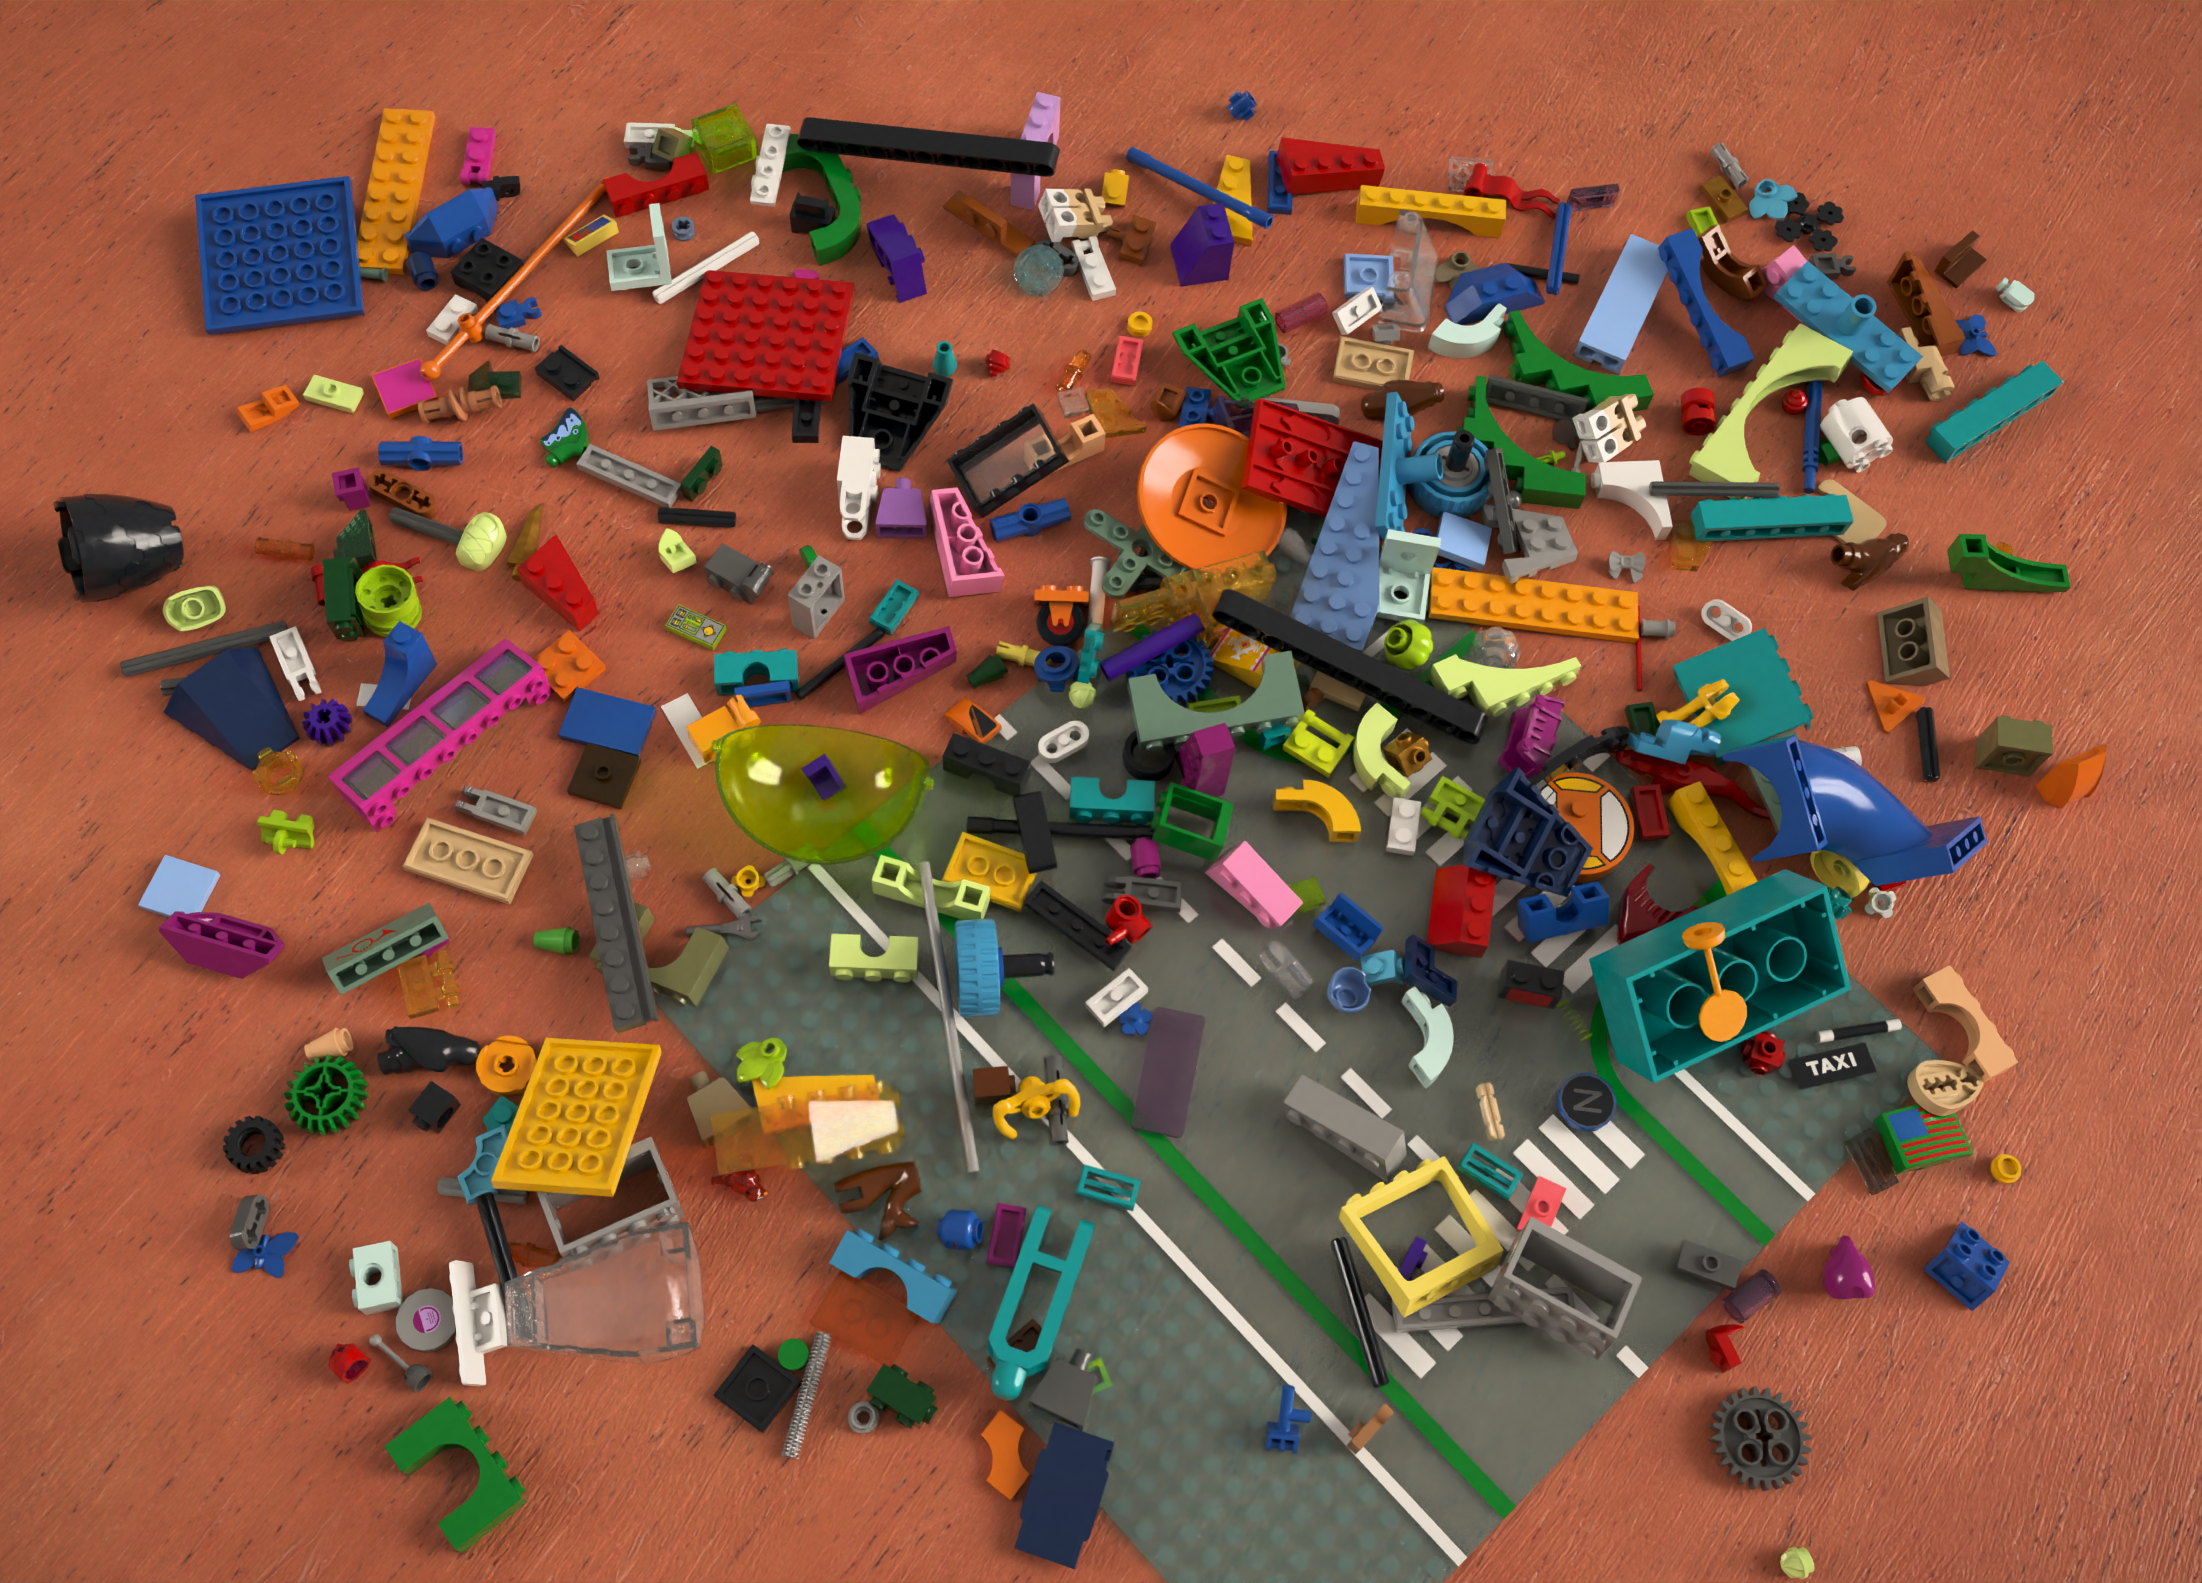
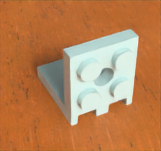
M659 203L649 204L654 245L606 250L611 291L672 284L668 248Z
M1388 529L1379 556L1380 607L1376 617L1396 621L1415 620L1418 623H1424L1430 574L1440 549L1441 538ZM1403 591L1406 593L1407 598L1398 599L1394 596V592Z

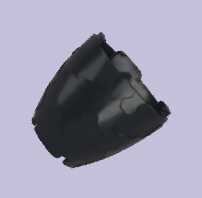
M111 494L61 497L60 500L55 501L53 504L55 511L59 512L62 537L59 538L57 544L64 571L71 574L76 594H74L75 601L80 600L82 603L116 598L149 586L183 566L184 549L180 528L171 524V521L176 520L175 512L171 506L146 499Z

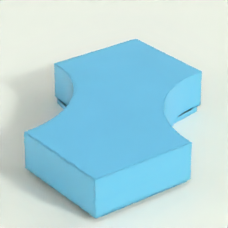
M505 1125L475 1137L477 1145L476 1156L470 1167L457 1176L469 1206L476 1204V1197L483 1193L492 1192L493 1195L498 1194V1189L493 1188L491 1179L509 1135Z

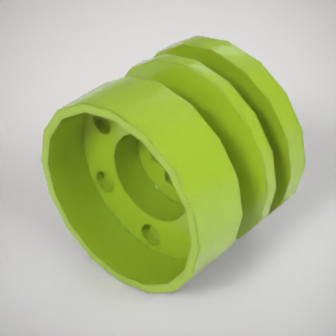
M395 565L377 566L362 574L356 583L355 594L366 626L374 634L382 637H387L399 621L415 629L421 620L422 608L411 575Z

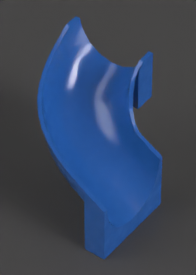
M1796 735L1737 747L1722 754L1723 761H1737L1754 767L1771 782L1779 796L1782 810L1780 830L1769 847L1752 857L1753 863L1818 850L1831 851L1846 857L1875 886L1954 873L1988 843L1980 816L1926 826L1896 796L1854 760L1842 753L1815 743L1798 740Z

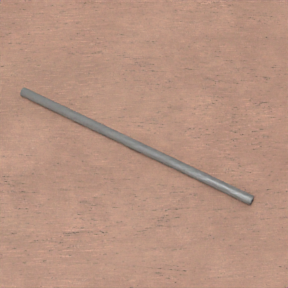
M920 862L918 867L967 1173L973 1174L979 1172L930 863Z

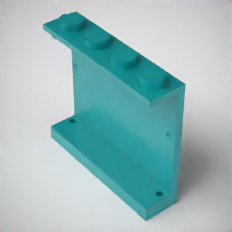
M1765 628L1673 665L1674 677L1687 704L1699 695L1697 691L1705 684H1712L1721 679L1726 681L1729 688L1718 696L1715 701L1718 702L1732 692L1740 699L1732 708L1729 716L1721 721L1717 718L1704 726L1705 728L1716 730L1715 732L1721 736L1718 750L1713 755L1717 767L1728 763V761H1723L1722 754L1729 750L1765 741L1804 725L1806 731L1810 730L1813 713L1807 703L1803 705L1799 697L1802 695L1801 689L1796 680L1791 681L1788 675L1790 672L1789 665L1784 657L1780 659L1776 651L1779 649L1777 641L1773 635H1768ZM1704 707L1692 714L1694 719L1705 710Z

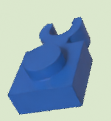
M535 297L526 299L520 305L517 299L500 304L494 310L499 327L506 329L526 325V318L538 319L542 316L540 308L531 309L538 306Z

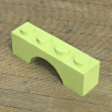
M880 855L871 880L873 893L925 908L920 873L907 862ZM932 879L937 912L963 920L984 919L990 901V887L965 879L958 882H944Z

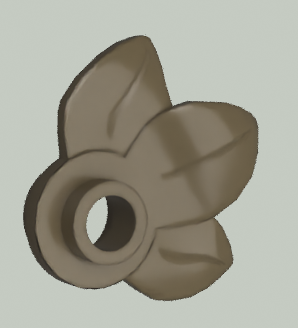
M1456 251L1450 255L1447 262L1438 266L1435 279L1437 283H1449V287L1453 291L1460 274L1481 268L1472 263L1471 257L1467 252Z

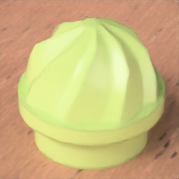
M1075 682L1070 686L1069 699L1075 707L1084 709L1093 704L1096 691L1092 687L1091 682L1088 684Z
M1790 1547L1781 1556V1569L1790 1578L1805 1579L1809 1573L1814 1572L1813 1559L1805 1547Z

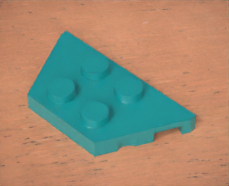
M1092 622L1085 629V641L1077 682L1088 684L1098 674L1100 660L1096 659L1097 651L1102 649L1105 633L1101 632L1102 624Z

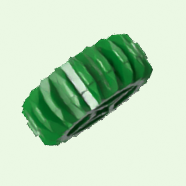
M327 1054L324 1062L319 1057H315L314 1065L312 1066L307 1062H303L305 1070L302 1073L297 1070L294 1071V1075L297 1077L296 1081H287L288 1087L292 1090L284 1092V1097L290 1100L284 1104L285 1109L291 1112L289 1118L293 1122L297 1121L296 1125L301 1130L307 1128V1132L314 1135L319 1131L322 1136H326L329 1128L334 1134H338L340 1125L350 1128V1123L348 1122L350 1118L359 1120L360 1116L356 1113L357 1109H366V1105L361 1101L369 1098L368 1092L364 1090L368 1087L367 1081L362 1079L364 1074L360 1069H356V1065L352 1061L346 1063V1060L341 1056L334 1060L331 1055ZM334 1076L346 1078L349 1088L343 1089L341 1086H336L337 1082L334 1080ZM310 1101L312 1104H316V1108L319 1110L318 1116L307 1113L305 1102ZM342 1104L336 1111H334L337 1106Z

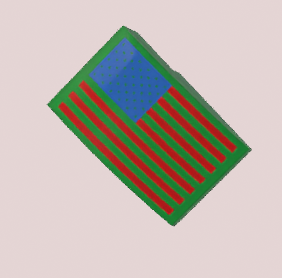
M1917 1104L1882 1113L1873 1120L1897 1175L1916 1169L1922 1170L1974 1154L1955 1113L1938 1116L1926 1111Z

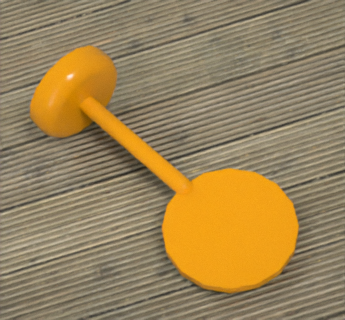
M1716 922L1700 923L1686 929L1682 933V939L1688 948L1704 950L1714 993L1706 999L1701 1007L1699 1026L1703 1034L1708 1038L1722 1042L1730 1040L1743 1028L1747 1017V1006L1743 997L1735 991L1721 990L1711 948L1719 945L1725 939L1724 926Z

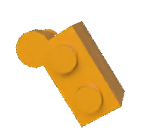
M742 695L735 696L738 700L737 702H735L733 697L727 702V706L732 711L731 713L726 706H723L686 726L688 737L704 763L722 758L727 751L735 747L740 748L753 738L752 730L759 726L761 720L755 711L750 710Z

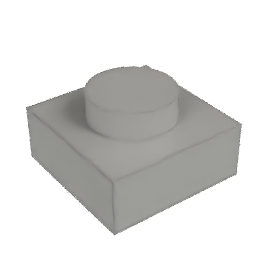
M1397 324L1372 325V336L1380 344H1391L1393 340H1400V329Z

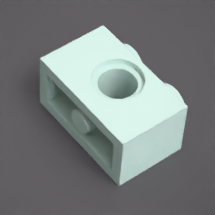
M391 1241L353 1248V1259L349 1260L351 1276L355 1277L356 1289L352 1290L355 1308L358 1307L365 1315L399 1309L403 1303L398 1248ZM381 1272L380 1281L375 1285H369L370 1277L374 1273Z

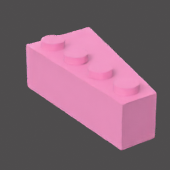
M958 488L932 490L928 508L948 597L1000 592L1004 574L1001 568L997 567L991 549L987 548L982 538V532L973 522L972 514Z

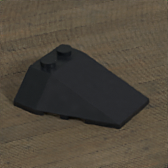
M855 352L848 373L849 436L874 438L875 449H880L879 463H881V466L901 471L947 405L954 380L929 372L926 377L883 365L878 358Z

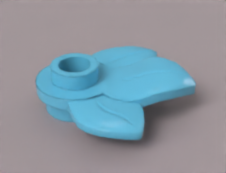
M1764 179L1755 188V197L1749 203L1750 214L1754 219H1758L1764 214H1767L1768 217L1774 220L1784 219L1788 213L1787 202L1796 199L1797 193L1789 185H1778L1771 179Z

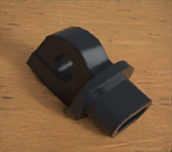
M497 175L493 176V180L482 181L483 189L486 187L492 188L496 201H500V196L515 197L520 194L519 176L499 178Z

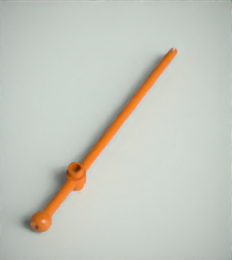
M603 181L474 317L470 313H465L458 318L457 322L459 323L460 332L432 361H425L421 364L420 374L424 379L434 381L439 378L442 365L467 339L475 343L483 338L484 334L481 324L604 195Z

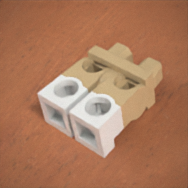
M1045 189L1038 204L1052 242H1061L1063 237H1078L1080 239H1086L1094 235L1097 237L1099 232H1109L1113 224L1110 215L1100 214L1105 209L1103 196H1093L1091 189H1084L1083 192L1077 189Z
M1635 394L1610 396L1592 410L1572 418L1579 439H1584L1581 441L1588 462H1607L1631 445L1633 441L1642 438L1640 432L1646 427V423L1641 415L1633 414L1632 409L1638 405Z

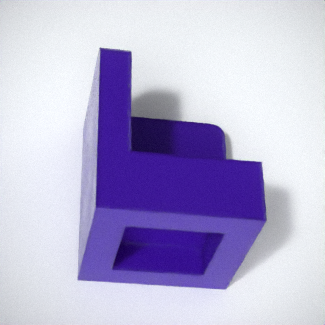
M826 754L801 768L823 801L847 787Z

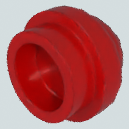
M992 349L991 353L987 354L985 358L989 376L995 377L999 373L1006 372L1010 367V357Z
M1790 390L1782 398L1783 410L1791 415L1803 412L1808 405L1807 396L1801 390Z

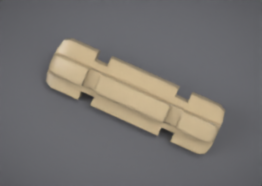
M1491 1083L1480 1084L1476 1087L1478 1099H1481L1479 1105L1484 1125L1488 1126L1486 1129L1487 1137L1490 1141L1500 1140L1504 1137L1505 1133L1503 1125L1499 1124L1501 1117L1496 1098H1493L1495 1094L1493 1085Z

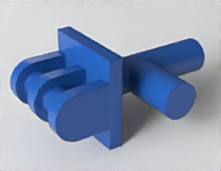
M1292 1385L1282 1386L1278 1422L1267 1421L1265 1450L1270 1451L1271 1448H1278L1279 1452H1284V1449H1287L1297 1454L1300 1433L1298 1425L1291 1424V1421L1310 1423L1311 1410L1293 1408L1295 1387Z

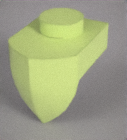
M666 528L658 544L660 559L672 573L696 564L695 554L683 542L681 536L677 532Z

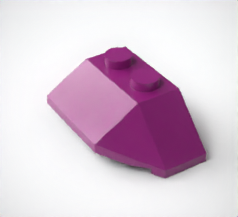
M175 911L159 927V932L187 963L240 979L268 965L284 948V942L279 939L272 928L221 913L194 912L185 914L182 911Z

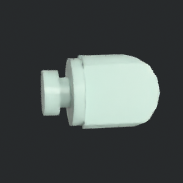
M2006 277L2003 278L1995 288L1998 292L2002 291L1999 298L2014 311H2024L2034 301V293L2015 279L2009 284V280Z

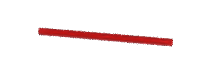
M1638 605L1639 639L1636 642L1637 691H1642L1640 606Z

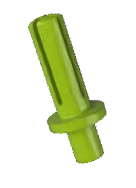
M1550 450L1548 455L1537 457L1536 459L1546 464L1552 463L1556 465L1557 460L1564 459L1566 456L1564 451L1555 453L1554 450Z

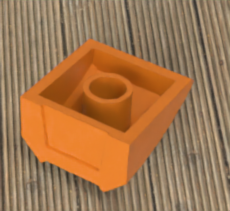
M2099 745L2061 761L2035 785L2046 803L2062 809L2072 801L2084 796L2090 797L2097 788L2103 774L2107 745Z

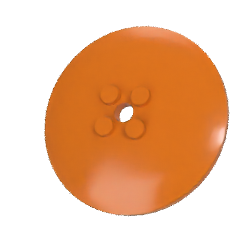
M1192 424L1180 427L1165 435L1154 445L1144 459L1137 483V501L1144 526L1156 545L1169 558L1181 566L1193 569L1197 573L1212 576L1235 575L1245 572L1262 562L1279 542L1284 531L1287 516V504L1282 502L1276 503L1241 489L1249 438L1228 427L1215 424ZM1203 498H1209L1213 502L1214 508H1206L1203 504Z

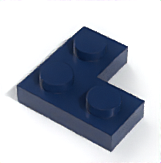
M1412 934L1405 942L1404 980L1413 987H1417L1427 993L1433 999L1450 1007L1457 1001V980L1435 968V947Z

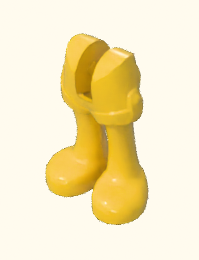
M1721 679L1712 684H1705L1697 691L1699 695L1680 709L1672 712L1663 710L1656 717L1660 724L1663 720L1670 719L1683 721L1704 707L1705 710L1689 722L1700 728L1717 718L1720 721L1730 715L1732 708L1740 699L1732 692L1718 702L1715 701L1718 696L1729 688L1726 681Z

